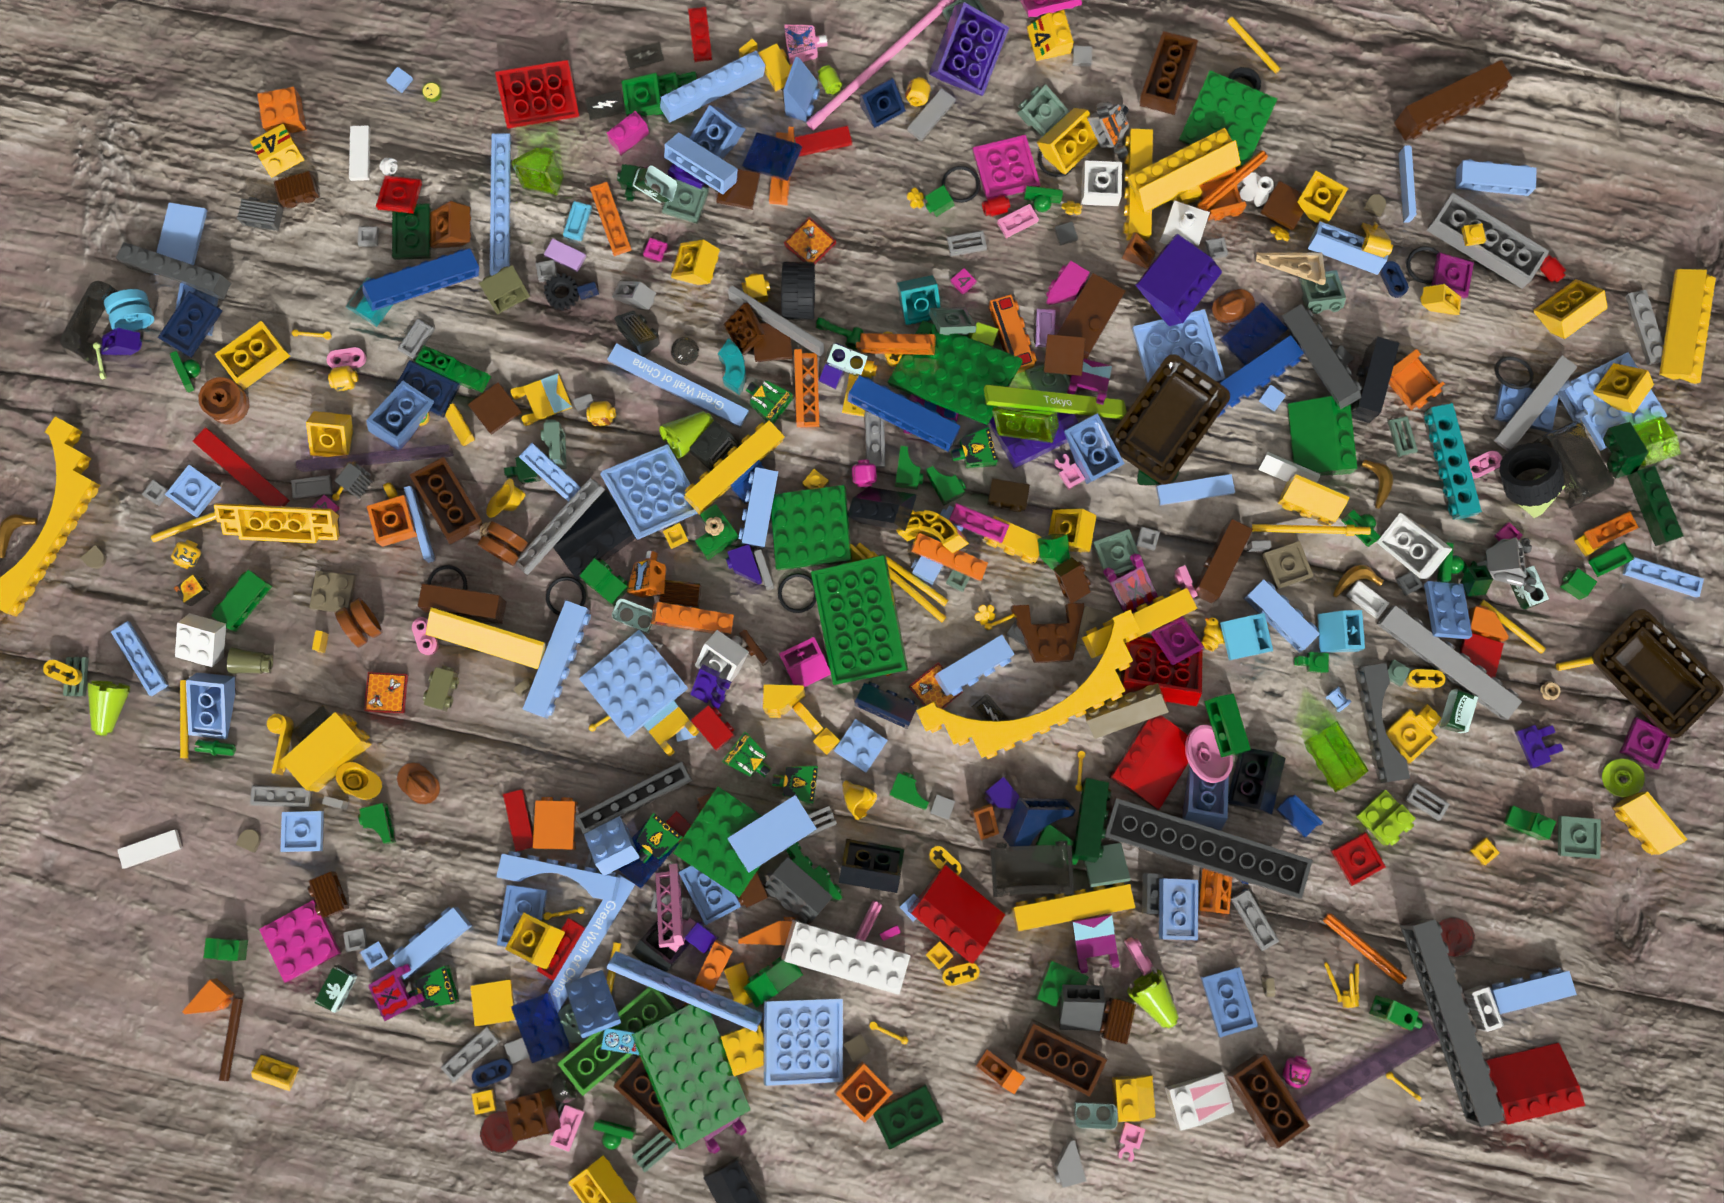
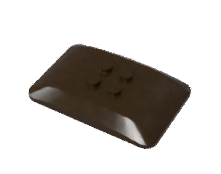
M1176 354L1168 355L1110 437L1123 459L1158 483L1168 484L1176 476L1229 402L1230 392Z
M1645 609L1634 611L1592 654L1593 663L1643 715L1670 738L1681 737L1721 697L1724 691L1722 683Z

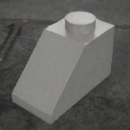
M619 281L612 298L637 309L649 310L654 303L656 293L638 281Z
M1072 1137L1067 1139L1055 1163L1056 1170L1053 1171L1056 1183H1060L1063 1188L1086 1181L1076 1143Z

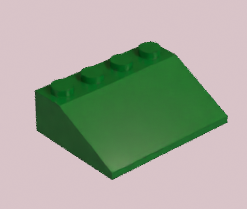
M1332 396L1287 404L1293 463L1319 473L1320 476L1352 474L1358 469L1351 404L1340 409Z

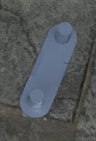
M1567 380L1557 394L1573 422L1579 424L1581 422L1580 418L1588 415V411L1583 409L1577 413L1564 391L1572 386L1571 381Z

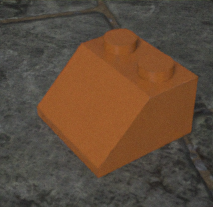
M449 201L430 212L431 248H455L470 242L471 215L469 206Z

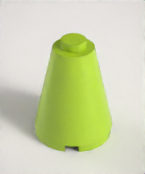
M701 411L665 423L659 427V431L663 441L667 440L674 456L681 458L690 451V447L714 420L708 412Z
M101 680L88 682L91 730L95 731L96 735L106 736L113 731L130 692L129 685L123 683L116 685L112 684L111 681Z
M1157 970L1155 974L1152 971L1146 976L1141 975L1133 982L1135 986L1132 989L1130 986L1128 987V995L1161 1027L1171 1028L1177 1024L1179 1016L1161 970Z

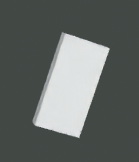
M1357 580L1346 594L1349 599L1376 619L1380 617L1389 605L1388 601L1360 580Z

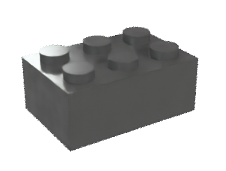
M788 857L764 885L770 896L776 897L781 901L785 909L791 910L800 922L811 924L833 898Z

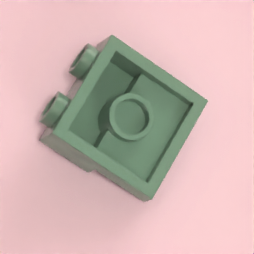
M1046 84L1040 88L1038 86L1030 92L1032 97L1029 100L1024 99L1018 105L1020 110L1017 112L1028 126L1032 125L1042 137L1070 112Z
M1337 270L1325 272V285L1299 277L1305 309L1309 308L1313 314H1319L1323 310L1337 312L1344 307L1346 296Z
M546 420L544 429H541L542 441L544 440L545 445L549 448L550 459L559 468L567 469L566 433L561 424L556 420Z

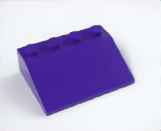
M965 2L955 5L929 74L947 84L983 96L1010 27Z
M1175 234L1136 283V287L1168 326L1184 323L1221 275L1222 270L1210 256L1179 234Z
M1013 407L992 417L989 422L1013 469L1068 443L1064 431L1079 423L1075 414Z

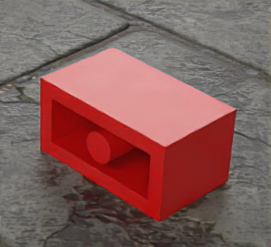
M708 705L691 719V722L713 748L718 751L735 737L732 733L734 728L728 721L726 723L722 722L720 719L722 714L716 707L711 709Z

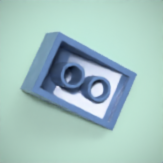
M795 57L783 89L785 115L806 122L808 115L811 116L813 113L814 99H818L820 89H818V81L799 57Z
M709 105L689 139L723 159L737 144L746 128L720 108Z
M402 381L366 420L368 431L397 451H400L412 438L419 424L434 404V401L405 381Z
M1098 413L1064 431L1077 467L1085 477L1086 484L1125 464Z
M197 672L186 680L188 735L227 739L235 700V676Z
M1189 765L1183 804V819L1216 830H1222L1228 819L1229 776L1223 781L1210 783L1196 775Z

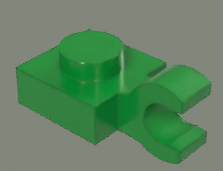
M1309 652L1307 657L1297 656V658H1294V665L1307 666V672L1328 673L1329 653Z

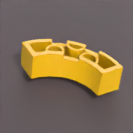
M912 510L906 531L896 530L907 542L916 538L917 533L938 538L942 545L951 553L969 544L963 533L948 519L928 510L917 512Z

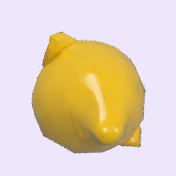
M845 780L842 784L843 796L848 810L855 817V820L862 819L875 803L877 794L867 787L853 784L848 780Z

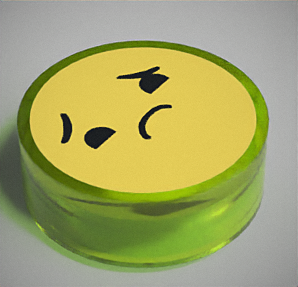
M429 82L422 88V94L427 101L436 102L441 98L442 91L438 84Z

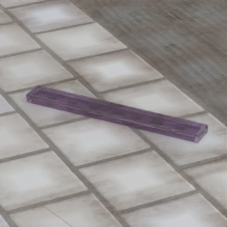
M447 444L297 460L296 468L301 472L344 468L348 462L353 466L355 463L365 466L451 457L454 454L453 449Z
M1426 1022L1419 1030L1415 1029L1300 1098L1296 1101V1104L1308 1121L1440 1040L1430 1023Z

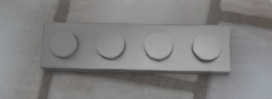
M1642 290L1628 293L1625 297L1647 365L1659 363L1662 359L1664 343L1647 291Z

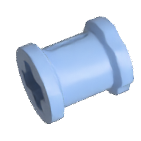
M1339 686L1325 697L1334 704L1337 712L1342 711L1352 702L1350 699L1347 700L1340 692Z

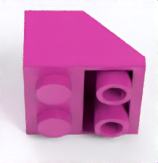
M1071 260L1067 266L1064 264L1058 273L1059 276L1056 280L1052 281L1048 288L1046 304L1053 305L1074 301L1085 286L1090 272Z
M814 637L779 653L793 685H804L806 687L831 675Z

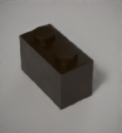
M992 478L987 505H991L994 509L1005 507L1010 508V511L1013 512L1025 511L1030 484Z

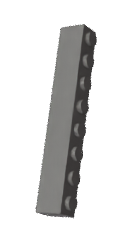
M1395 605L1388 609L1377 623L1380 628L1434 669L1441 671L1446 678L1466 693L1477 696V701L1500 719L1508 720L1522 702L1517 698L1519 695L1516 692L1501 686L1503 683L1499 679L1489 677L1483 667L1472 664L1470 662L1471 659L1463 653L1459 654L1454 650L1455 646L1448 641L1443 642L1438 637H1434L1432 629L1427 630L1423 627L1424 623L1421 620L1407 615L1408 611L1402 606Z

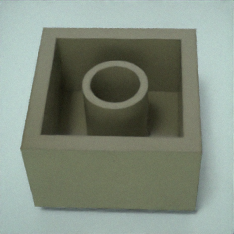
M513 265L503 267L495 275L486 276L479 282L497 315L530 297Z

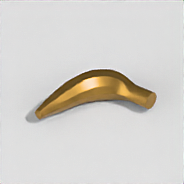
M1364 459L1362 466L1373 471L1379 479L1375 508L1380 509L1392 489L1393 474L1385 464L1374 463Z
M14 514L6 517L1 522L0 558H5L13 531L23 525H37V518Z
M1357 565L1350 568L1343 575L1333 596L1337 598L1352 583L1359 579H1368L1378 586H1381L1384 580L1377 576L1369 566Z

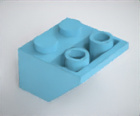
M1345 610L1317 614L1318 632L1320 633V653L1359 652L1365 649L1362 610Z
M1265 613L1220 623L1229 660L1273 651Z

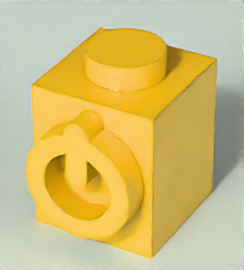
M755 273L745 277V282L742 283L743 292L760 303L768 302L767 291H770L768 280H764L763 274Z

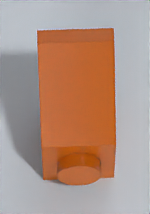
M1482 605L1469 609L1468 614L1472 633L1499 642L1508 640L1509 636L1495 612L1488 610V607Z
M210 979L182 1012L184 1014L224 1010L232 1002L231 998L234 993L218 979Z
M986 1050L976 1065L977 1068L1013 1094L1016 1093L1026 1078L989 1050Z

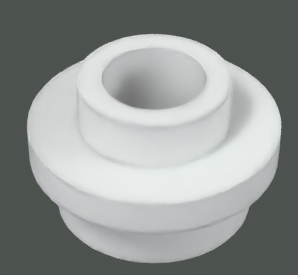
M386 157L381 161L380 169L384 175L391 176L397 171L398 163L394 158Z

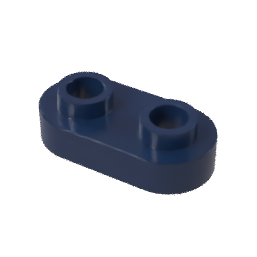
M1386 262L1380 270L1381 278L1389 294L1394 298H1400L1408 291V283L1396 262Z
M505 1058L487 1063L473 1071L472 1081L478 1087H485L499 1082L512 1074L513 1065ZM501 1065L506 1067L505 1072L500 1071ZM482 1072L487 1074L486 1079L481 1078Z

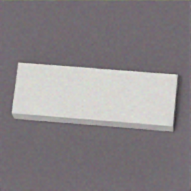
M350 126L349 179L351 181L369 180L370 127Z
M1269 452L1266 453L1259 466L1260 471L1286 482L1295 474L1316 483L1320 478L1319 473Z
M172 830L123 847L117 851L122 869H126L183 848L178 830Z

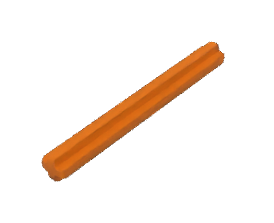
M1263 150L1257 153L1203 199L1196 208L1207 211L1267 160V153Z
M1328 913L1324 917V923L1398 984L1405 982L1407 976L1334 915Z

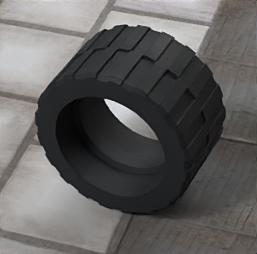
M814 262L782 263L781 311L782 317L785 319H814Z
M1541 443L1521 444L1509 450L1500 462L1499 472L1504 492L1512 502L1527 507L1540 506L1555 499L1562 491L1564 474L1560 456L1549 445ZM1539 468L1548 471L1544 476L1535 480L1523 481L1516 479L1520 473L1529 469Z

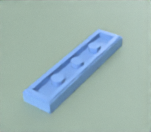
M1404 146L1399 152L1403 223L1411 222L1416 216L1411 146Z
M533 443L519 455L520 459L568 502L580 490L581 487Z
M1232 474L1156 487L1159 505L1235 493Z
M412 486L404 487L423 558L428 563L435 561V556L416 490Z
M1636 557L1624 566L1622 575L1696 598L1700 597L1704 578Z
M127 621L111 631L149 696H153L169 686L131 622Z

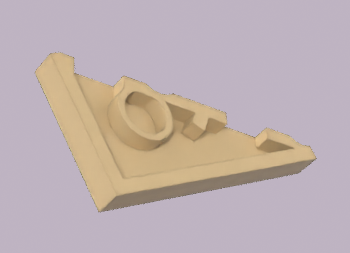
M1256 253V262L1325 285L1326 276L1322 253Z

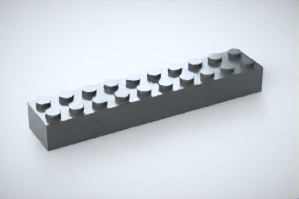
M1117 798L1105 834V838L1297 899H1302L1313 861L1306 857Z
M1419 919L1400 925L1466 1122L1484 1127L1503 1121L1504 1109L1497 1100L1496 1086L1488 1074L1490 1073V1068L1483 1059L1482 1045L1476 1039V1027L1470 1021L1468 1015L1469 1007L1463 1001L1461 995L1463 990L1461 984L1456 980L1454 974L1456 973L1455 966L1449 960V949L1447 944L1443 942L1440 924L1436 922V919Z

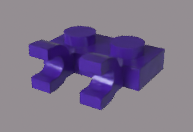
M703 664L699 669L690 695L705 703H708L710 700L712 706L719 709L721 703L725 701L727 696L725 694L726 690L730 688L732 682L720 678V672Z
M1536 725L1515 732L1530 768L1551 762L1550 755L1564 751L1561 743L1546 748L1541 737L1556 732L1553 725L1539 730Z

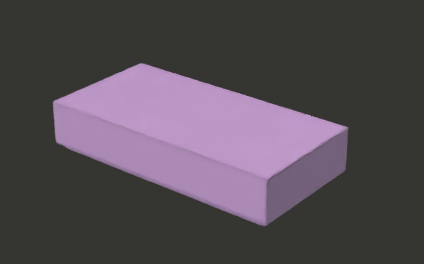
M555 239L551 240L544 253L545 257L551 260L554 259L555 262L576 272L579 271L586 258L584 253Z
M1036 310L1035 347H1046L1047 334H1055L1056 310Z

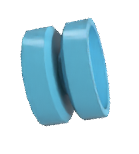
M121 290L112 293L104 300L106 313L109 314V322L113 330L118 327L130 331H139L154 322V315L149 307L148 296L142 290Z

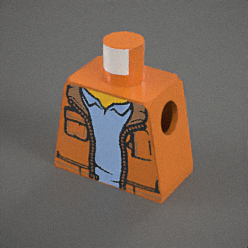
M647 551L645 560L634 564L627 593L640 598L664 594L666 566L663 563L657 562V552Z

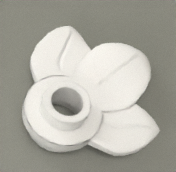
M1251 172L1242 180L1245 186L1239 194L1242 200H1254V204L1257 207L1262 206L1267 202L1268 196L1274 188L1273 180L1270 177H1260L1257 173Z

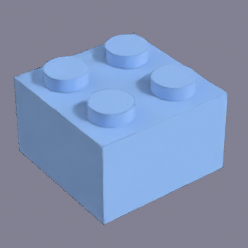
M620 816L584 834L595 865L603 876L640 858L628 827Z

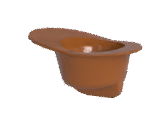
M1233 290L1221 295L1214 301L1212 312L1218 321L1232 323L1250 315L1255 309V300L1252 294L1246 290Z
M408 763L398 772V786L413 801L418 804H428L438 797L440 792L439 781L424 766L419 763Z

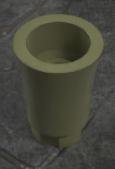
M234 647L230 648L227 657V671L229 674L271 673L273 667L272 654L247 651Z

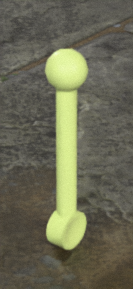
M95 342L93 348L96 349L100 369L99 375L103 380L107 377L100 353L101 345Z

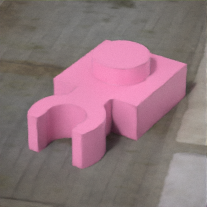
M1064 454L1062 457L1065 463H1059L1058 459H1055L1054 464L1062 470L1058 475L1069 490L1083 482L1085 477L1076 463L1070 466L1069 457Z
M1186 565L1179 567L1174 571L1176 583L1182 589L1188 588L1192 598H1195L1197 593L1192 586L1193 582Z
M1128 1122L1124 1123L1119 1142L1123 1143L1124 1146L1118 1150L1119 1158H1122L1124 1152H1129L1128 1161H1133V1148L1140 1149L1145 1133L1144 1128Z

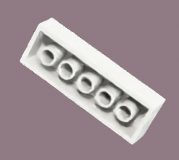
M793 920L781 959L788 963L899 995L910 955Z

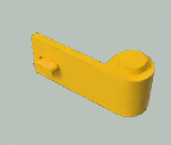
M1374 222L1373 226L1362 223L1361 226L1366 233L1362 251L1383 258L1386 255H1390L1393 244H1391V239L1385 230L1378 228L1379 224Z
M852 357L851 367L854 369L861 368L863 359ZM866 360L860 376L872 379V376L876 377L877 365H874V361ZM849 374L842 413L864 417V409L848 402L849 392L858 376Z
M273 714L267 720V728L270 732L280 734L271 773L283 775L286 767L280 760L288 754L294 722L288 716Z

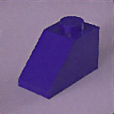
M117 327L102 336L101 354L132 355L138 352L142 346L140 333Z
M835 349L832 353L833 360L842 362L845 359V352L842 349ZM825 364L819 382L836 390L845 372Z
M749 544L728 551L729 557L726 558L729 569L733 568L734 573L754 583L762 584Z
M1004 777L984 792L986 795L984 799L987 803L1001 809L1014 810L1018 799L1021 798Z
M698 922L685 936L689 943L703 953L710 952L714 942L719 938L702 922Z

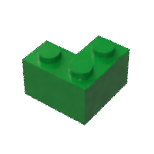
M716 504L700 514L705 525L707 519L711 517H719L724 524V529L719 535L713 536L710 533H706L695 540L705 558L710 560L739 540L738 534Z
M594 558L581 573L580 577L588 586L615 607L617 601L627 593L628 587L626 584L628 582L620 575L615 577L611 573L613 570L605 561L601 559L599 562Z
M780 956L771 962L773 967L770 968L767 965L759 971L760 975L757 972L748 978L750 983L743 988L756 1008L803 975L797 965L783 961Z
M1049 960L1035 998L1056 1007L1061 995L1062 984L1086 985L1089 976Z

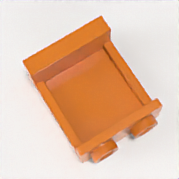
M1233 168L1199 185L1202 190L1201 201L1232 176L1236 169ZM1237 185L1207 210L1210 212L1207 220L1214 219V221H1218L1228 215L1238 216L1244 211L1246 202H1242Z
M1417 349L1393 366L1389 381L1391 388L1410 410H1413L1415 407H1418V409L1428 403L1426 399L1430 396L1436 397L1442 392L1441 387L1445 385L1443 381L1438 383L1418 359L1421 353Z
M541 797V801L535 800L533 849L576 850L574 836L576 806H578V802L573 801V798L561 797V801H553V797Z

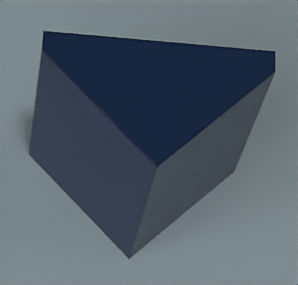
M892 77L860 95V107L873 128L906 111Z

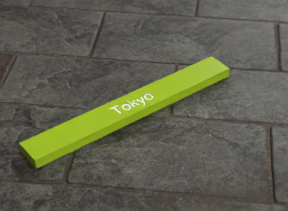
M986 385L984 387L986 405L1088 416L1098 413L1099 417L1123 419L1127 413L1124 400L1105 398L1104 404L1101 405L1096 403L1097 397L993 385Z

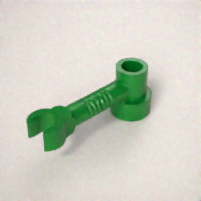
M818 317L816 322L817 329L831 331L847 337L845 345L853 350H858L856 342H860L861 333L864 332L861 328L853 327L851 331Z

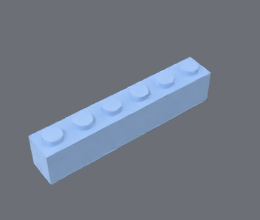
M754 51L662 96L660 108L670 123L763 77L766 65L757 51Z
M565 601L523 710L548 719L549 715H553L556 707L554 705L555 699L560 697L563 689L561 684L563 679H567L570 672L568 666L570 661H574L577 654L576 646L583 639V628L585 625H588L591 619L588 608Z

